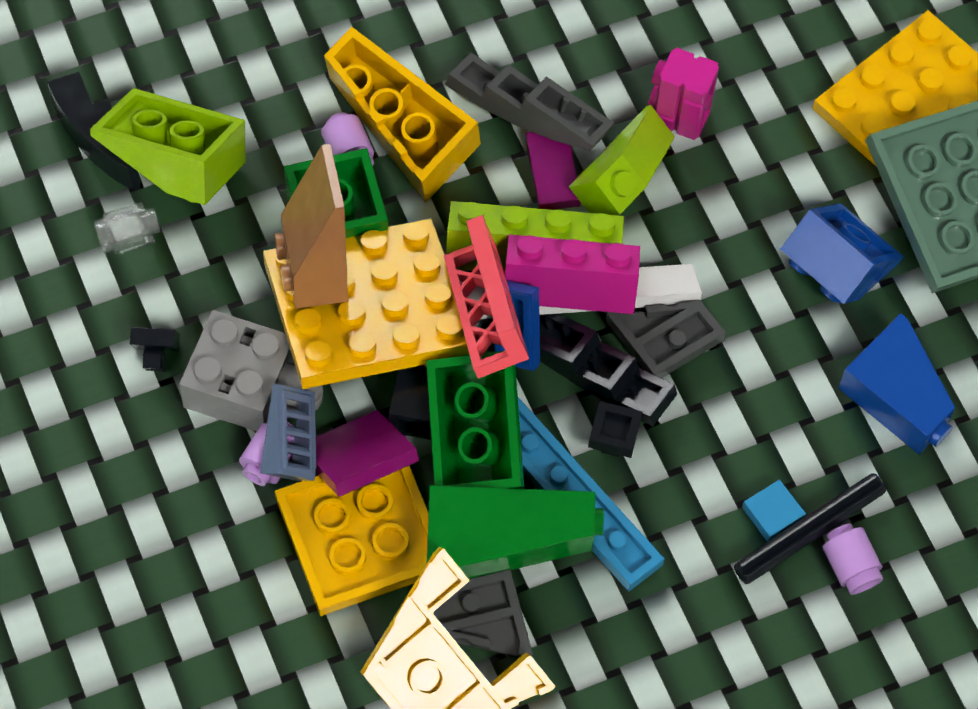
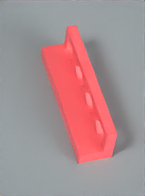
M483 215L466 221L472 245L444 255L473 370L477 378L529 359L499 252ZM474 260L478 262L471 273L458 270V267ZM476 286L485 288L486 291L479 301L468 298ZM484 314L493 316V321L487 329L475 327ZM492 343L501 345L505 349L503 352L482 359V355Z

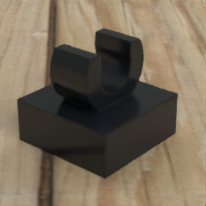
M131 327L130 345L136 350H144L143 369H146V371L164 372L165 351L179 352L180 334L176 329Z
M599 401L588 448L600 450L601 453L616 457L621 455L632 458L643 411Z

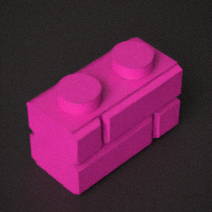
M677 47L671 50L667 61L659 60L651 81L655 85L648 105L654 108L670 131L675 129L677 134L692 140L699 138L711 111L719 71L718 62L702 56L694 58L693 53Z

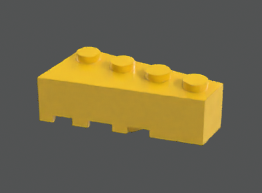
M353 27L324 55L331 81L425 203L480 146L479 127L476 120Z

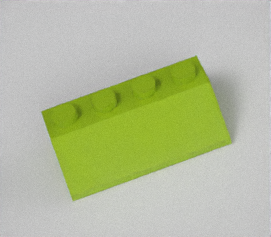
M451 201L446 254L472 245L466 221L483 215L496 243L505 273L509 235L622 244L624 216ZM474 260L458 267V270L473 271L478 262Z

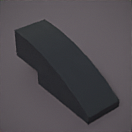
M79 72L48 81L52 104L62 125L75 144L95 165L111 178L132 191L139 189L140 183L137 170L91 137L90 128L112 109L109 99L92 104Z

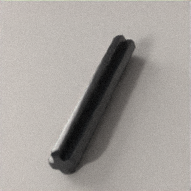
M869 474L735 563L734 570L739 579L744 584H750L885 494L886 487L877 474Z

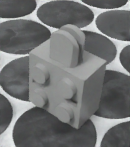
M212 310L179 383L183 407L257 431L262 423H267L273 384L302 389L286 334ZM323 385L303 389L315 392V411L323 401ZM287 399V408L298 410L299 402Z

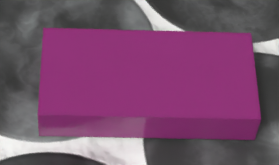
M527 132L525 142L538 209L556 210L580 207L581 202L569 188L577 178L571 146L534 132Z

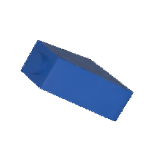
M900 313L844 370L838 389L920 455L930 443L935 447L940 445L951 432L953 427L949 424V420L955 406L908 318Z

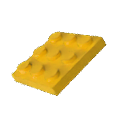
M410 466L341 497H338L320 476H316L314 481H301L274 491L277 504L320 616L414 584L426 566L429 513Z

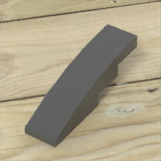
M470 53L448 74L445 83L447 87L474 104L516 126L551 140L589 151L600 142L614 125L613 121L547 76L537 84L509 64L499 72L473 53Z

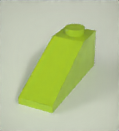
M648 105L573 181L569 188L589 213L620 215L647 187L675 136L654 108Z

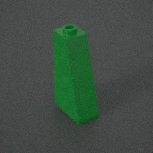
M430 485L427 562L434 551L442 547L466 577L472 579L592 551L595 535H603L604 509L595 508V492Z

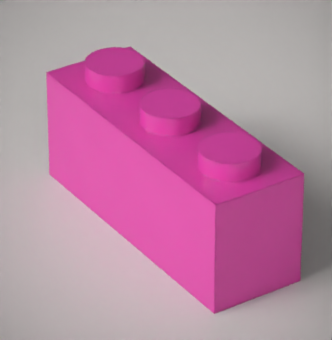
M509 235L505 277L509 281L539 287V306L634 314L639 279L640 246L575 239L566 240Z

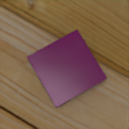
M378 410L316 437V473L338 497L419 461L416 447Z

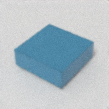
M780 479L745 500L742 505L744 512L767 542L806 516L804 510Z

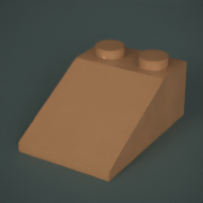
M331 144L321 145L281 214L282 233L274 234L277 259H286V264L280 265L283 291H292L295 309L348 302L345 209Z

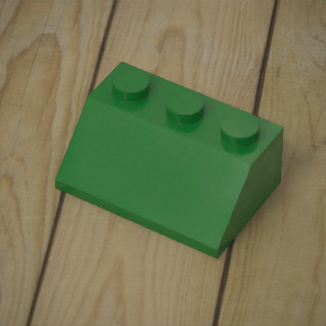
M503 351L484 353L482 359ZM470 355L426 360L435 486L523 488L524 476L516 366L512 365L477 378Z

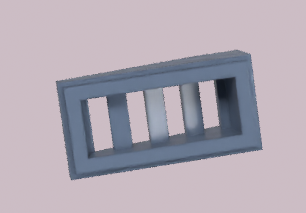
M273 384L260 474L296 481H314L316 472L315 392ZM287 399L299 402L298 410L288 409ZM287 418L297 420L296 428L287 426ZM287 436L294 437L293 445L287 444ZM288 454H292L291 463L288 462Z

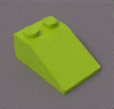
M135 88L90 128L91 137L164 192L186 199L192 203L206 205L246 163L245 120Z

